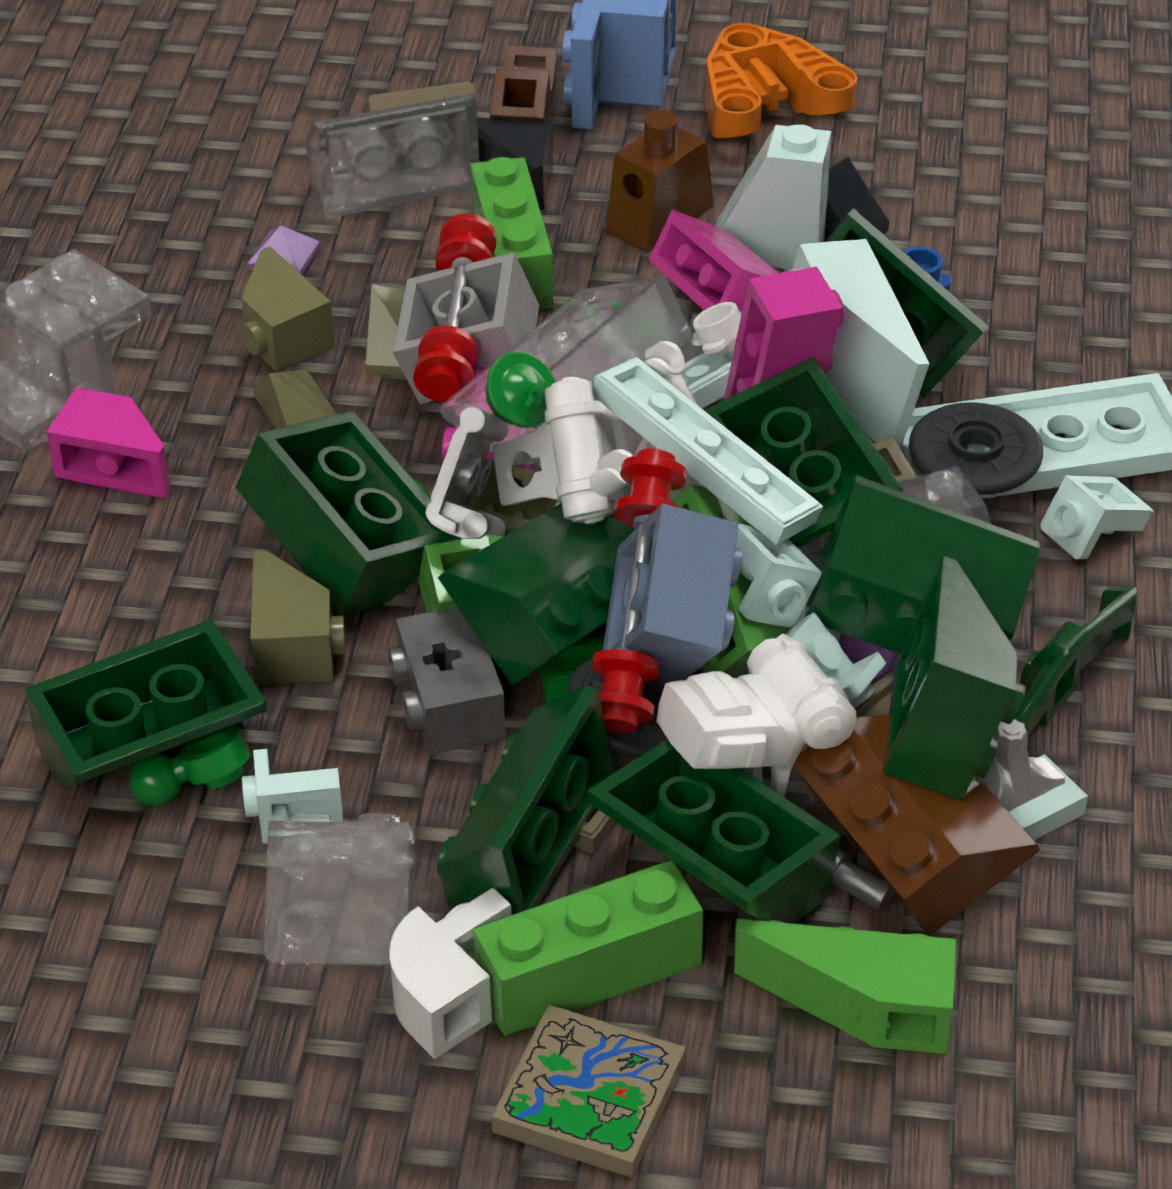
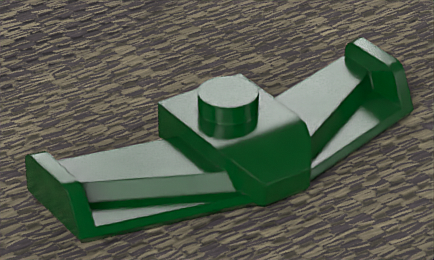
M1108 587L1102 593L1099 614L1081 626L1069 621L1065 622L1041 650L1037 649L1030 655L1020 678V683L1026 687L1025 696L1014 718L1016 721L1024 723V727L1027 730V738L1038 723L1045 726L1077 689L1080 670L1118 637L1126 640L1130 639L1138 593L1135 587Z

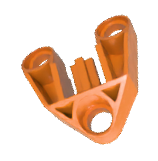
M733 24L721 31L706 59L705 105L711 135L714 138L738 137L759 131L761 129L762 104L769 111H774L778 109L779 100L785 99L796 113L807 115L835 114L851 110L856 106V73L800 37L753 24Z

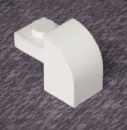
M494 888L469 903H462L454 907L444 919L437 923L418 906L404 917L392 936L389 956L395 1012L405 1030L433 1059L444 1054L492 1022L490 976L475 962L473 929L511 916V904Z

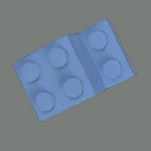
M583 0L582 3L575 2L572 11V31H565L562 50L563 62L571 63V75H566L563 103L564 106L572 107V128L593 129L601 101L662 106L677 51V0Z

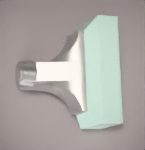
M1015 719L1010 725L1001 722L993 736L994 739H997L995 757L984 779L979 778L1033 840L1083 816L1086 811L1088 795L1045 754L1037 758L1028 756L1027 730L1024 727V723L1018 722Z

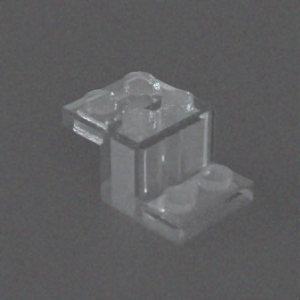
M75 249L56 257L52 262L21 280L11 283L7 288L0 291V435L27 452L48 439L47 430L76 387L116 394L108 341L152 315L150 296Z

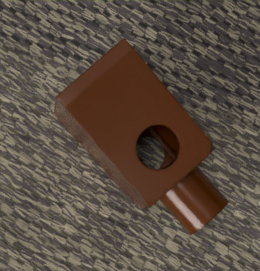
M666 110L652 111L645 116L644 135L620 150L614 158L606 232L646 253L654 249L671 210L697 219L711 209L714 203L707 144L702 138L679 128L677 116Z

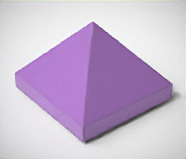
M280 225L268 232L249 260L248 270L253 271L260 250L271 246L303 275L319 251L320 241Z

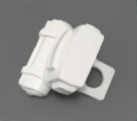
M579 377L562 378L561 381L553 383L552 386L544 391L547 408L544 413L545 423L530 434L493 446L500 502L504 506H512L545 497L561 502L564 519L588 525L595 524L604 520L606 516H615L616 501L622 497L629 496L632 485H629L607 497L600 496L590 487L591 475L602 469L598 466V459L618 449H624L635 456L643 436L604 406L601 401H594L591 381ZM523 451L528 453L532 459L540 458L542 471L534 473L531 482L524 488L518 486L512 476L513 461Z
M783 633L776 639L764 640L752 650L747 660L749 673L747 675L732 678L721 671H711L689 676L687 680L666 683L657 714V723L671 745L693 768H745V772L763 783L762 767L770 766L771 784L769 788L783 797L790 771L804 744L806 743L815 749H827L838 746L850 737L857 725L856 711L841 688L842 685L836 679L826 676L806 650L807 647L801 641L792 640L789 635Z

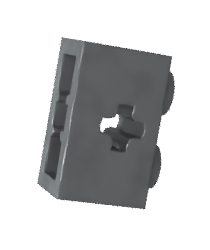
M454 607L396 619L398 646L387 648L390 672L395 686L406 685L407 692H402V704L406 723L410 732L421 731L428 755L506 740L504 693L489 652L459 608Z

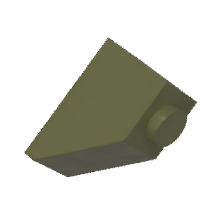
M271 246L260 250L242 296L244 323L240 326V333L248 351L254 356L259 355L270 367L279 372L335 347L331 301Z
M253 550L250 641L256 685L333 682L334 655H346V633L344 616H332L330 590L269 551Z

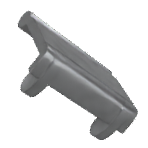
M477 407L464 409L460 414V426L454 432L431 495L432 502L428 504L426 509V517L431 524L454 536L479 539L485 535L505 536L507 534V524L503 519L470 507L473 495L479 497L487 483L492 462L486 458L492 442L503 441L509 433L508 424L502 422L497 416Z

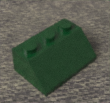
M853 208L826 242L867 239L929 362L919 393L924 399L989 326Z
M354 411L258 433L235 487L307 575L330 590L331 603L342 616L390 602L419 577L425 545L460 540L461 538L449 534L430 523L426 517L427 506L432 502L430 498Z
M856 475L815 565L822 574L806 602L805 617L815 612L826 628L899 654L943 556L958 562L1003 633L1011 642L1039 553L1040 542Z
M560 503L446 570L437 578L509 683L514 686L607 625L618 546L635 528L627 526L609 516L604 517L602 521L590 525L572 522L571 520L564 519L562 504Z
M212 619L25 688L36 745L60 787L77 785L267 711L265 699Z
M585 685L533 709L520 732H515L508 738L502 752L501 763L488 784L484 783L476 790L471 801L467 819L456 837L450 836L440 850L437 860V873L441 878L450 908H454L462 903H469L492 888L511 904V915L539 906L582 832L581 829L595 809L594 806L586 801L587 790L615 773L597 688Z
M667 738L587 790L586 801L743 911L761 920H777L793 924L830 896L841 835L741 768H693L671 745Z

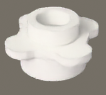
M723 302L701 312L693 321V327L696 332L690 338L692 345L702 346L705 354L723 355L733 351L742 314L737 305L733 302Z

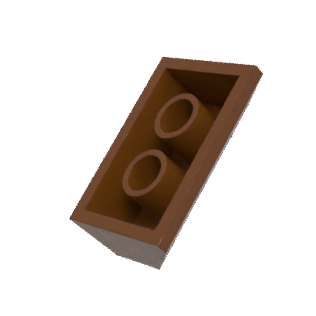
M889 714L856 717L857 725L848 739L838 746L827 749H815L808 746L799 753L793 766L822 808L877 875L891 887L895 897L927 936H930L1037 854L1040 849L978 777H973L961 801L883 773Z

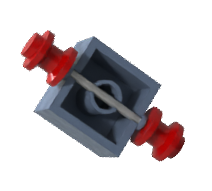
M653 448L642 449L637 452L636 456L626 458L621 464L620 476L632 487L629 496L622 497L616 501L614 515L621 523L633 527L635 530L618 546L603 650L593 655L591 664L592 670L603 677L602 690L599 692L606 730L617 733L635 732L639 724L652 721L654 705L642 697L644 683L656 680L661 685H665L668 682L685 680L696 670H700L716 654L727 648L734 628V613L727 610L729 592L739 577L743 559L742 550L735 548L739 523L682 509L670 501L671 491L679 490L686 485L687 470L682 464L676 462L675 456L670 452Z

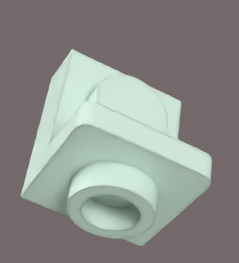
M1065 475L1041 522V529L1073 558L1087 559L1101 533L1113 534L1114 531H1143L1154 510L1115 477Z
M738 524L735 548L741 549L743 554L740 573L752 582L739 606V612L747 620L788 628L794 626L822 572L789 539L775 545L755 527Z
M815 612L796 621L795 625L786 632V635H789L792 640H799L807 647L806 650L814 662L828 678L836 679L842 685L841 688L849 698L853 708L864 702L875 691L871 681L886 664V661L879 652L853 664L841 649L839 642L830 634Z
M267 749L253 750L255 775L242 776L243 798L246 817L259 816L263 844L345 835L338 768L270 775Z

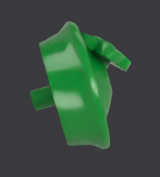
M509 352L499 357L489 369L485 387L487 404L493 414L502 422L520 428L537 427L545 422L544 413L547 408L544 391L552 386L553 383H556V380L549 367L538 357L526 352Z

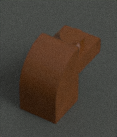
M505 46L503 69L496 68L490 111L491 118L552 121L554 123L553 102L559 60L557 48Z

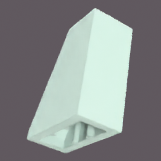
M775 125L717 219L716 226L728 230L772 268L792 270L799 244L825 242L831 131L817 130L806 125Z

